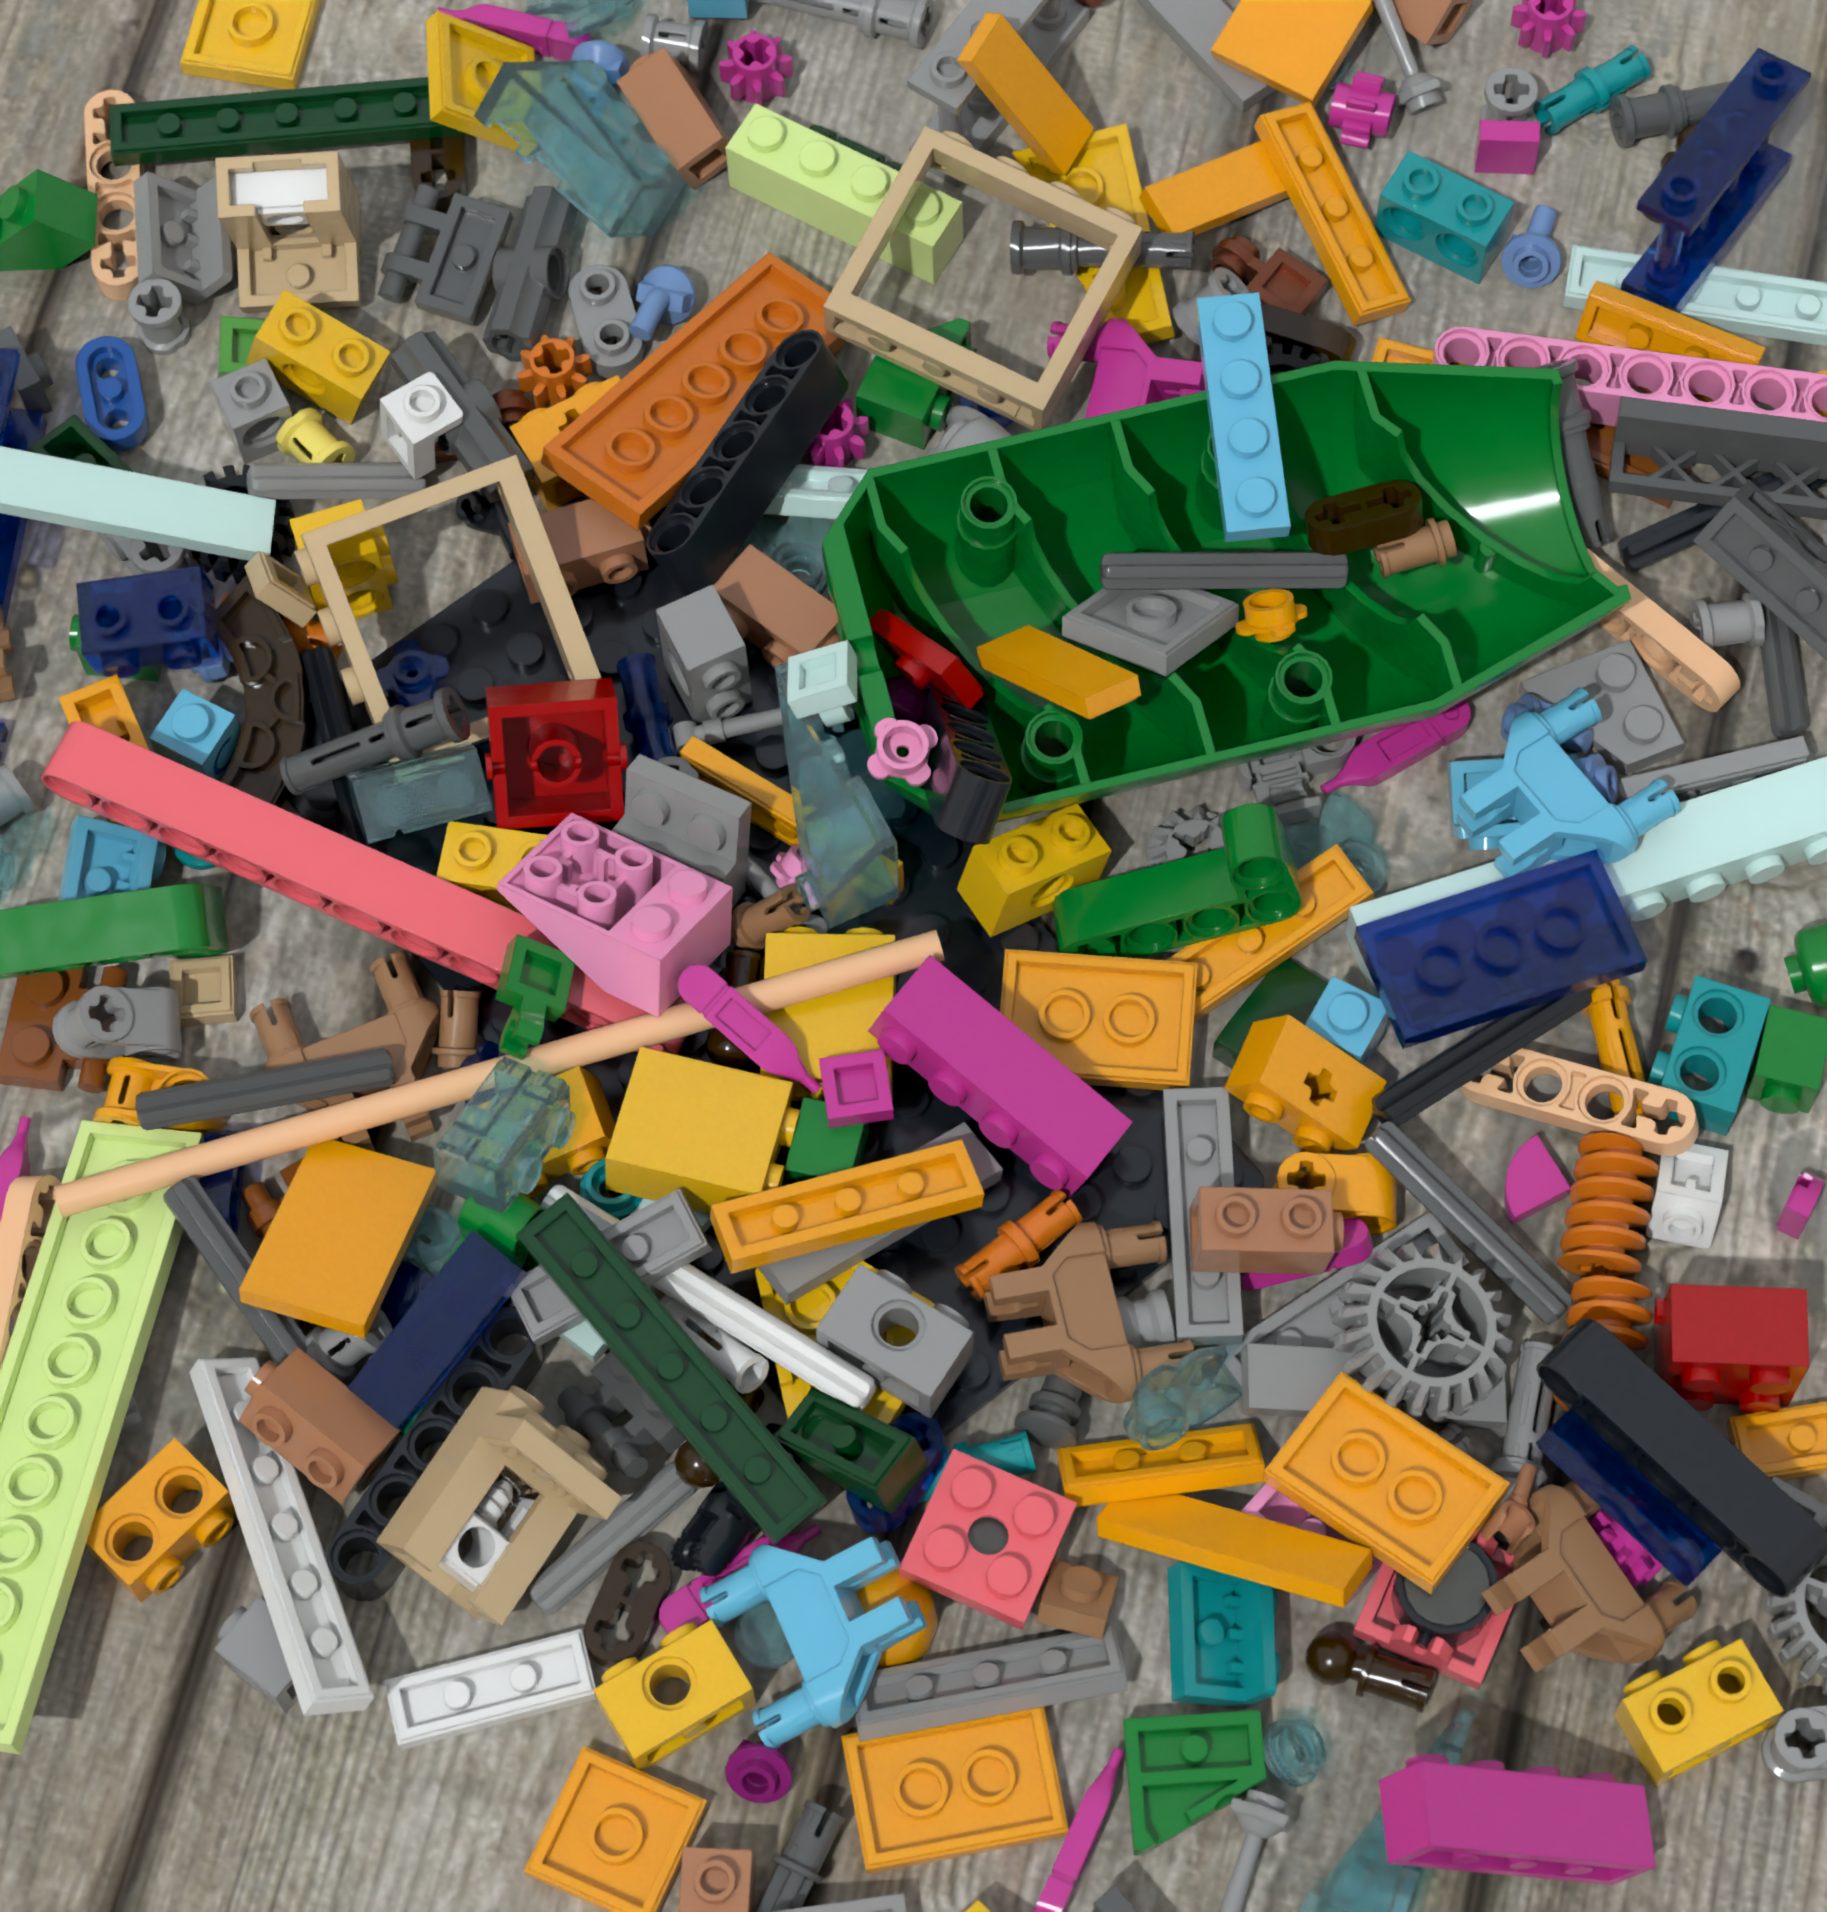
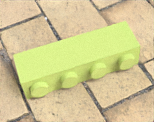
M756 103L725 147L730 187L854 247H857L899 172ZM921 183L879 259L934 285L963 241L962 201Z

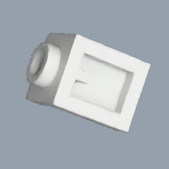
M427 372L379 399L381 435L414 480L435 469V443L438 442V436L463 422V412L436 375L432 372Z
M1693 1144L1691 1148L1682 1154L1672 1157L1659 1156V1171L1656 1176L1650 1221L1646 1229V1235L1649 1238L1702 1249L1711 1247L1722 1206L1729 1150Z

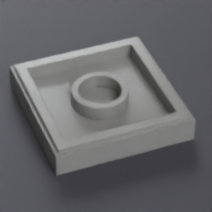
M1102 588L1062 616V636L1160 675L1168 676L1235 627V624L1239 622V604L1204 590H1106Z

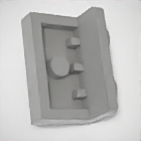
M149 171L135 180L133 183L138 284L152 278L169 280L177 286L182 300L194 305L200 304L229 283L233 277L234 260L231 253V239L218 219L216 176L197 190Z

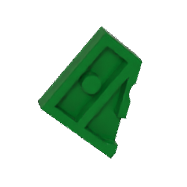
M1260 1710L1123 1719L1133 1856L1145 1855L1230 1805L1233 1798L1240 1799L1247 1795L1248 1789L1255 1790L1266 1782Z

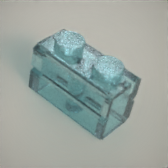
M469 741L423 753L420 758L411 761L397 760L346 774L361 833L368 844L395 837L396 830H401L404 834L493 810L477 749Z
M505 1056L502 1060L500 1059L433 1148L436 1183L439 1184L440 1188L464 1199L472 1197L477 1204L499 1213L506 1211L520 1192L526 1195L532 1192L541 1176L543 1159L552 1147L561 1149L566 1145L575 1126L576 1117L575 1113L571 1111L570 1089L565 1080L540 1070L535 1073L530 1066Z

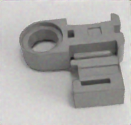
M1357 737L1345 739L1346 743L1335 752H1323L1315 747L1236 765V777L1239 786L1244 791H1251L1252 782L1257 781L1258 784L1252 787L1256 802L1272 807L1277 812L1283 826L1320 817L1322 807L1320 796L1307 797L1303 784L1309 782V776L1342 768L1355 748Z

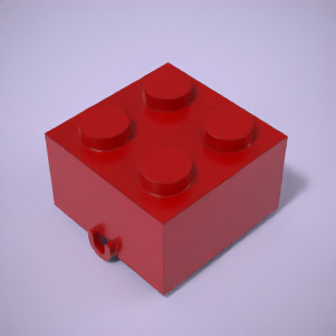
M612 678L485 687L490 753H485L487 780H492L497 828L521 829L558 826L571 813L593 823L619 821L624 816L622 770L628 768L626 743H620L617 697Z
M1671 1284L1664 1301L1663 1298H1655L1653 1325L1654 1372L1697 1412L1709 1410L1713 1407V1404L1739 1405L1742 1412L1749 1414L1777 1412L1780 1410V1406H1789L1809 1368L1807 1289Z

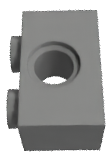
M713 584L656 609L665 668L697 726L702 724L703 721L710 719L714 720L720 717L722 720L728 719L740 712L745 704L753 701L746 645Z
M859 1264L817 1326V1343L873 1377L877 1387L931 1419L973 1355L974 1332L968 1329L969 1323L954 1309L940 1303H936L934 1307H931L912 1296L913 1291L911 1287L897 1275L880 1269L876 1274ZM894 1326L907 1327L916 1334V1338L904 1346H892L886 1343L881 1336L887 1329Z

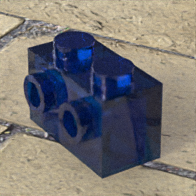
M201 566L76 583L82 655L97 674L102 673L106 677L117 674L119 678H126L140 673V668L165 665L170 669H190L201 665L202 659L220 657L214 586Z

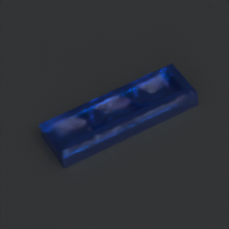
M472 1230L347 1388L392 1426L404 1431L528 1273L483 1236Z
M1570 1409L1536 1442L1538 1448L1683 1585L1688 1587L1722 1551Z

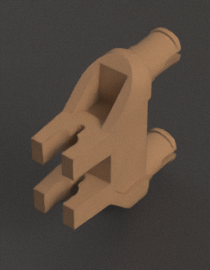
M406 952L390 953L398 976L396 978L391 976L384 956L378 958L370 965L371 975L376 980L388 1010L386 1016L309 1046L304 1045L287 999L277 998L270 1000L277 1019L276 1025H272L263 1003L252 1009L250 1019L256 1027L268 1058L263 1070L380 1048L388 1049L391 1054L395 1072V1081L391 1086L295 1104L314 1111L423 1079L433 1055L432 1047H436L439 1037L440 1008L436 1002L429 998H424L411 967L410 957ZM429 1112L402 1119L411 1142L435 1133ZM367 1129L342 1136V1140L346 1144L375 1152Z
M1094 1221L1079 1223L1063 1239L1043 1266L989 1276L988 1285L990 1292H985L983 1298L989 1322L1041 1316L1043 1324L1041 1328L1004 1334L1002 1339L1004 1350H1000L997 1356L1003 1381L1055 1374L1099 1399L1112 1403H1124L1134 1401L1135 1397L1141 1394V1389L1182 1382L1193 1383L1198 1380L1197 1357H1189V1354H1193L1195 1350L1190 1339L1135 1349L1133 1344L1127 1342L1110 1276L1111 1269L1155 1262L1157 1264L1165 1263L1167 1257L1165 1236L1157 1237V1235H1162L1163 1232L1160 1221H1151L1148 1224L1104 1230L1102 1225L1096 1224Z
M1599 1466L1587 1468L1580 1476L1563 1487L1546 1485L1529 1498L1527 1509L1533 1515L1536 1523L1534 1531L1514 1552L1513 1572L1481 1593L1496 1616L1530 1595L1548 1621L1551 1628L1520 1649L1535 1673L1568 1652L1612 1663L1630 1664L1648 1661L1662 1650L1665 1635L1681 1623L1690 1620L1697 1612L1698 1606L1693 1595L1677 1606L1673 1603L1674 1599L1688 1590V1587L1680 1580L1671 1579L1665 1581L1659 1589L1642 1600L1587 1520L1593 1517L1600 1509L1603 1510L1612 1506L1619 1496L1615 1481L1599 1492L1595 1490L1594 1487L1610 1476L1605 1469Z

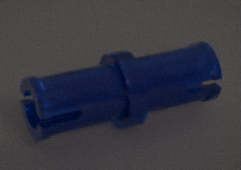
M649 653L632 654L620 659L616 665L617 672L620 674L627 711L622 716L625 730L633 734L637 756L641 754L655 761L662 757L675 756L669 725L674 720L671 706L663 702L656 671L655 656Z

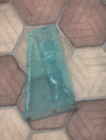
M593 60L504 62L474 114V117L487 128L493 126L494 122H496L520 144L515 153L527 164H531L535 159H538L561 180L556 190L610 238L654 235L686 183L670 163L667 153L657 146L638 121L635 111L625 104L607 80L605 72Z

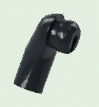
M473 491L458 497L455 503L457 517L474 530L500 536L509 558L514 561L516 557L508 527L509 519L502 501L490 503L481 491Z

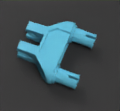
M1582 687L1573 690L1570 695L1539 714L1534 711H1523L1513 717L1502 768L1460 795L1459 803L1464 810L1457 813L1456 821L1471 839L1512 815L1521 824L1520 827L1500 839L1497 844V848L1502 855L1495 858L1494 866L1509 884L1549 860L1580 864H1609L1618 862L1634 853L1635 847L1638 844V837L1668 818L1675 817L1681 811L1679 799L1673 790L1661 795L1663 791L1667 790L1668 786L1661 778L1653 780L1650 785L1618 805L1608 803L1560 747L1561 744L1590 726L1597 725L1602 720L1600 708L1593 698L1584 704L1582 703L1588 699L1589 695Z
M872 1536L825 1561L762 1544L752 1550V1555L748 1559V1565L710 1586L702 1587L699 1591L702 1603L707 1604L712 1601L713 1605L705 1610L709 1618L719 1628L728 1624V1621L767 1600L772 1604L803 1676L801 1688L764 1708H758L752 1712L754 1725L760 1727L764 1724L766 1727L758 1732L765 1746L778 1749L781 1747V1744L819 1724L825 1727L838 1728L847 1723L857 1712L868 1691L882 1652L928 1627L918 1602L911 1600L906 1603L904 1598L899 1596L867 1613L864 1612L856 1592L901 1567L891 1542L885 1540L879 1544L878 1539Z

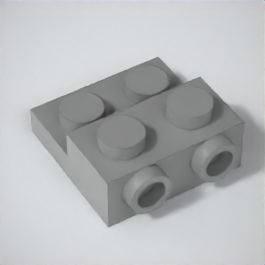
M639 754L626 769L625 814L612 831L733 887L732 908L746 891L752 802Z

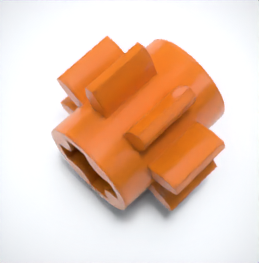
M545 334L542 335L541 341L531 351L522 349L520 352L522 366L525 370L517 374L519 388L521 392L525 393L533 391L536 409L545 407V405L551 407L572 397L578 389L588 384L585 377L593 373L589 354L576 356L575 341L571 336L563 341L557 338H548Z

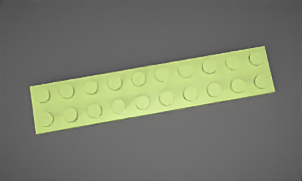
M82 1120L61 1184L205 1143L207 1140L202 1133L161 1128L147 1131L142 1129L141 1126ZM170 1187L64 1218L55 1201L0 1369V1752L21 1755L181 1239L183 1228L163 1199V1195Z

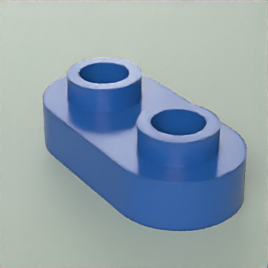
M113 336L95 338L80 349L75 361L87 426L113 452L126 451L140 444L149 430V416L139 365L133 349L124 340ZM109 370L119 371L114 377L101 378ZM118 421L128 422V424L122 428L110 429L111 426Z

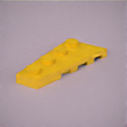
M1127 123L1093 131L1066 175L1050 173L1030 148L1012 152L1014 160L1021 164L1029 175L1048 184L1053 181L1064 183L1077 191L1082 200L1102 209L1106 207L1119 209L1128 214L1135 221L1136 225L1142 227V232H1151L1147 211L1139 199L1142 187ZM1047 222V224L1049 225V227H1057V226H1055V225H1053V224ZM1080 267L1079 272L1075 273L1085 294L1100 267ZM1132 268L1103 323L1110 318H1124L1146 344L1175 337L1160 268Z

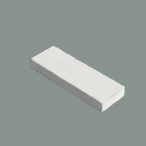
M582 1629L384 1680L397 1744L400 1750L596 1700L593 1691L596 1688Z

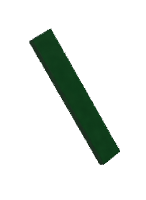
M428 77L109 105L110 151L114 166L467 135L464 132L430 120Z
M568 1192L515 1234L520 1244L774 1546L826 1504L827 1499Z

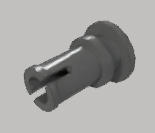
M1055 1374L1046 1375L1041 1390L1031 1395L1028 1404L1030 1410L1018 1413L1014 1426L1018 1432L1026 1430L1028 1440L1043 1447L1055 1450L1064 1447H1076L1079 1435L1073 1426L1078 1424L1081 1416L1078 1402L1083 1390Z

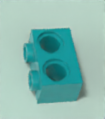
M1408 150L1379 195L1375 230L1379 236L1480 285L1508 240L1515 202Z
M1696 975L1689 996L1676 993L1664 1028L1666 1031L1676 1033L1670 1053L1661 1050L1657 1051L1647 1083L1672 1089L1686 1095L1693 1103L1699 1128L1727 1136L1739 1105L1771 998ZM1704 1017L1717 1018L1727 1026L1729 1031L1721 1034L1709 1032L1703 1028L1699 1019ZM1689 1073L1698 1074L1709 1082L1711 1088L1705 1091L1693 1090L1684 1084L1681 1076ZM1669 1111L1667 1117L1679 1121L1677 1112Z

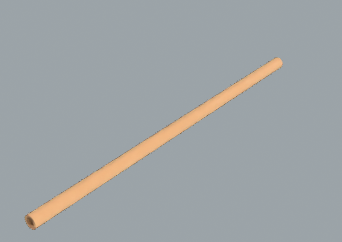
M932 930L734 989L764 1014L918 969L929 955L938 962L945 961L937 931ZM685 1002L669 1007L659 1018L647 1013L528 1048L526 1057L523 1060L508 1054L60 1184L54 1186L56 1202L62 1217H68L171 1187L189 1176L197 1179L562 1073L578 1065L581 1067L637 1051L640 1047H651L715 1027L704 1018L702 1013H698Z

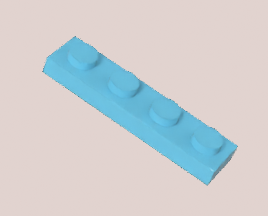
M1256 292L1196 298L1195 314L1225 542L1289 536L1291 524L1260 294Z

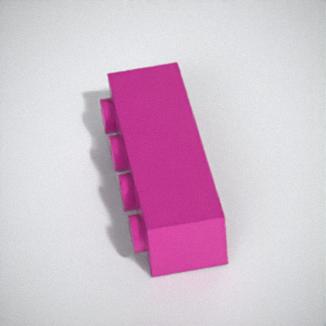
M931 955L927 957L889 1002L868 1030L877 1039L880 1049H884V1053L890 1059L899 1064H908L928 1081L929 1088L937 1098L950 1106H959L979 1123L981 1132L989 1141L1001 1148L1011 1149L1030 1165L1031 1173L1040 1183L1052 1190L1063 1191L1069 1198L1090 1177L1133 1123Z
M1424 1754L1407 1759L1405 1761L1406 1768L1379 1780L1388 1864L1614 1885L1656 1868L1645 1786L1615 1782V1776L1611 1773H1589L1571 1778L1562 1777L1560 1769L1550 1766L1533 1767L1516 1772L1505 1770L1504 1763L1496 1760L1476 1761L1462 1766L1448 1764V1757L1445 1755Z

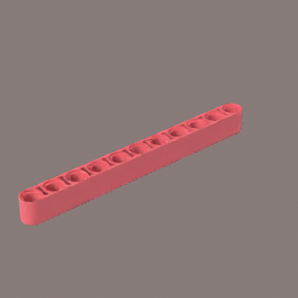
M79 721L71 722L41 775V780L45 786L70 802L496 990L498 989L507 944L517 934L560 950L524 915L93 725ZM576 964L574 965L566 1009L560 1018L587 1030H592L648 1013L604 992ZM680 995L671 1006L682 1004L686 1001ZM687 1036L647 1048L678 1055Z

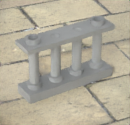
M971 0L907 80V88L938 105V112L928 123L927 127L940 133L943 131L955 132L966 138L974 149L986 154L1009 123L957 62V58L986 12L1001 13L1043 66L1050 72L1088 24L1089 9L1074 0ZM915 140V141L913 142V144L910 146V151H911V149L913 148V146H914L916 140ZM932 167L928 170L958 188L963 183Z

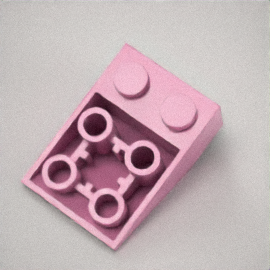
M574 813L569 814L497 883V891L604 992L658 1018L680 996L678 979L682 971L694 964H703L709 967L730 945L733 887Z

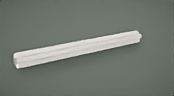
M563 1185L552 1187L541 1203L547 1209L568 1192L600 1231L620 1221ZM687 1264L651 1284L815 1388L860 1411L867 1406L876 1391L877 1386L873 1377L691 1264Z

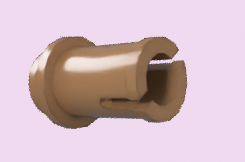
M1432 517L1427 518L1425 526H1422L1420 530L1411 536L1373 546L1377 564H1382L1379 567V571L1384 579L1389 578L1393 574L1434 562L1439 567H1443L1447 564L1446 559L1457 556L1455 540L1448 521L1435 522Z
M788 884L756 903L747 901L737 905L733 910L731 918L732 941L743 950L759 951L765 949L766 933H781L809 919L810 907H803L796 912L791 910L808 901L805 894L797 886Z
M440 990L438 1048L432 1047V1054H438L437 1067L462 1068L476 1064V1056H483V1050H477L479 998H481V992Z

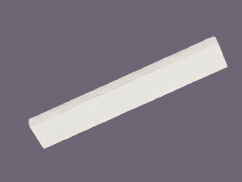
M258 1358L197 1359L189 1373L303 1715L363 1711L374 1699L297 1471L286 1459L271 1447L263 1444L250 1430L238 1422L252 1399L245 1392V1388L261 1368Z

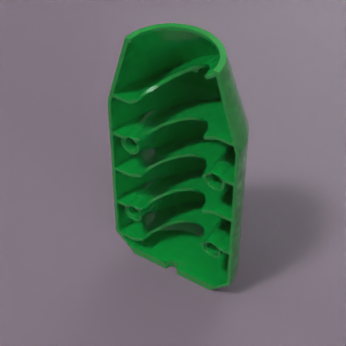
M1330 361L1270 375L1291 524L1289 536L1225 542L1206 391L868 469L822 540V553L828 592L839 623L835 625L838 641L848 640L857 656V702L854 703L869 756L875 754L877 747V738L874 734L876 724L885 718L896 719L885 680L902 675L894 665L897 661L894 660L872 633L869 620L879 609L883 611L886 609L952 654L959 656L963 665L982 686L984 695L980 699L986 705L1013 779L997 823L1434 718L1628 605L1631 600L1627 584L1617 586L1596 570L1577 523L1568 489L1561 449L1559 401L1563 382L1559 370L1551 368ZM1401 480L1415 484L1422 494L1424 515L1422 526H1425V520L1431 517L1434 518L1435 522L1447 520L1455 540L1457 556L1446 559V566L1439 567L1434 562L1393 574L1385 579L1379 571V567L1382 564H1377L1373 547L1347 553L1349 572L1346 585L1343 588L1284 589L1293 594L1295 604L1305 605L1308 612L1307 617L1297 621L1295 624L1296 631L1291 636L1278 642L1265 643L1257 641L1255 635L1240 636L1236 633V628L1233 627L1168 676L1160 675L1062 636V616L1102 589L1099 565L1102 555L1106 552L1314 551L1308 544L1305 513L1311 504L1325 497L1385 481ZM1268 589L1204 591L1239 604L1240 622L1245 620L1243 601L1253 593ZM1030 625L1137 674L1141 696L1089 720L981 668L976 647L1021 627ZM900 747L896 753L900 757H906L909 751L905 747ZM891 776L884 780H879L887 788L931 814L923 785L914 787L909 785L905 779Z

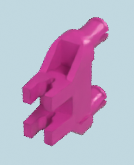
M1110 318L1108 321H1105L1100 326L1082 359V362L1098 363L1085 419L1205 391L1202 362L1156 357L1124 318ZM1054 321L1049 331L1053 335H1058V337L1048 336L1047 353L1049 359H1051L1067 330L1068 323Z

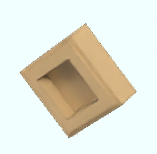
M257 551L244 566L255 597L302 628L317 613L312 595L303 577L264 552Z
M233 955L169 961L170 988L177 990L179 993L181 1027L238 1022L237 971Z

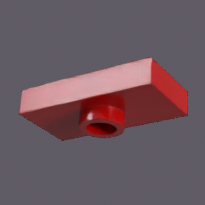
M879 609L869 620L873 635L894 660L897 661L894 664L895 667L918 688L923 690L930 683L968 710L984 695L982 686L957 656L886 609L884 611Z

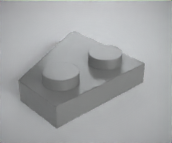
M1630 639L1520 682L1518 691L1520 696L1523 694H1533L1538 699L1552 705L1567 697L1573 690L1579 687L1585 689L1589 695L1588 699L1582 703L1584 704L1593 698L1600 708L1602 717L1600 723L1588 728L1593 730L1591 746L1599 752L1605 762L1612 765L1624 776L1679 755L1682 752L1684 741Z

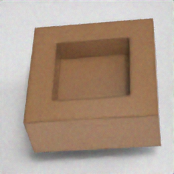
M1054 1559L1040 1601L1036 1623L1102 1640L1115 1599L1119 1576Z

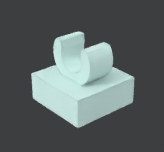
M841 641L788 657L787 703L796 718L800 719L819 713L826 727L851 721L852 715L846 705L857 702V656L849 641Z

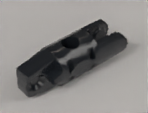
M769 1423L766 1428L775 1436L783 1425ZM786 1450L796 1464L799 1465L801 1459ZM718 1481L697 1508L696 1514L681 1532V1537L677 1538V1542L673 1545V1550L670 1552L672 1554L671 1560L674 1561V1566L680 1567L681 1570L695 1572L697 1569V1572H701L702 1575L716 1577L718 1574H721L723 1569H726L728 1563H731L758 1526L723 1484Z

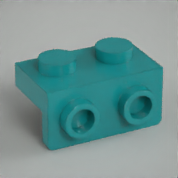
M1180 1561L1168 1567L1172 1701L1244 1709L1274 1696L1281 1673L1280 1656L1275 1650L1274 1616L1278 1607L1277 1589Z

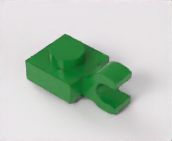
M517 934L507 944L495 1000L513 1006L500 1038L499 1051L523 1060L527 1054L528 1044L537 1046L540 1043L544 1030V1019L555 1022L565 1012L575 963L561 950Z

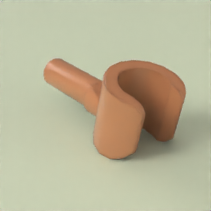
M1528 1463L1521 1466L1512 1495L1500 1505L1481 1528V1536L1485 1541H1488L1497 1530L1504 1534L1509 1542L1508 1555H1512L1536 1527L1534 1517L1527 1509V1501L1538 1471L1534 1465Z

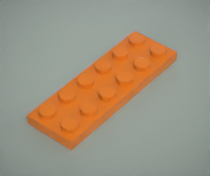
M768 252L543 447L541 464L638 531L672 500L770 356L785 338L801 330H815L822 336L833 355L848 342L825 331L823 306L830 292Z

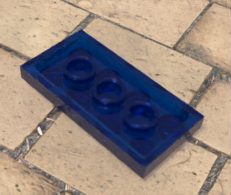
M1597 850L1356 926L1354 935L1356 944L1402 1049L1644 971L1647 963V957Z

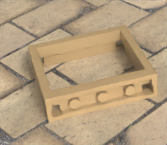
M924 126L823 306L825 331L1034 431L1043 429L1048 424L1140 255L1143 228L1136 225L1135 221L1128 214L1112 207L1102 209L1082 200L1077 191L1064 183L1053 181L1048 184L1029 175L1021 164L1005 156L993 158L974 149L966 138L955 132L943 131L940 133ZM930 167L1109 251L1038 383L858 297Z
M517 455L338 520L300 536L304 548L294 551L306 586L310 587L319 584L327 607L317 611L323 631L330 647L342 643L350 667L340 670L344 685L353 706L362 702L365 703L373 724L382 721V717L388 711L389 705L327 546L492 484L496 485L570 681L601 679ZM487 716L470 722V736L468 740L460 743H454L451 740L444 741L423 749L421 757L412 761L400 760L397 757L385 761L388 762L391 772L395 773L487 738Z

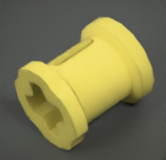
M313 408L302 409L287 419L276 436L277 448L284 455H293L300 463H354L356 452L354 448L346 441H338L323 426L321 414Z

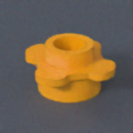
M1268 589L1253 593L1243 601L1245 620L1235 624L1236 633L1240 636L1255 635L1257 641L1265 643L1284 640L1296 631L1295 624L1297 621L1307 617V607L1303 604H1295L1294 596L1288 590Z

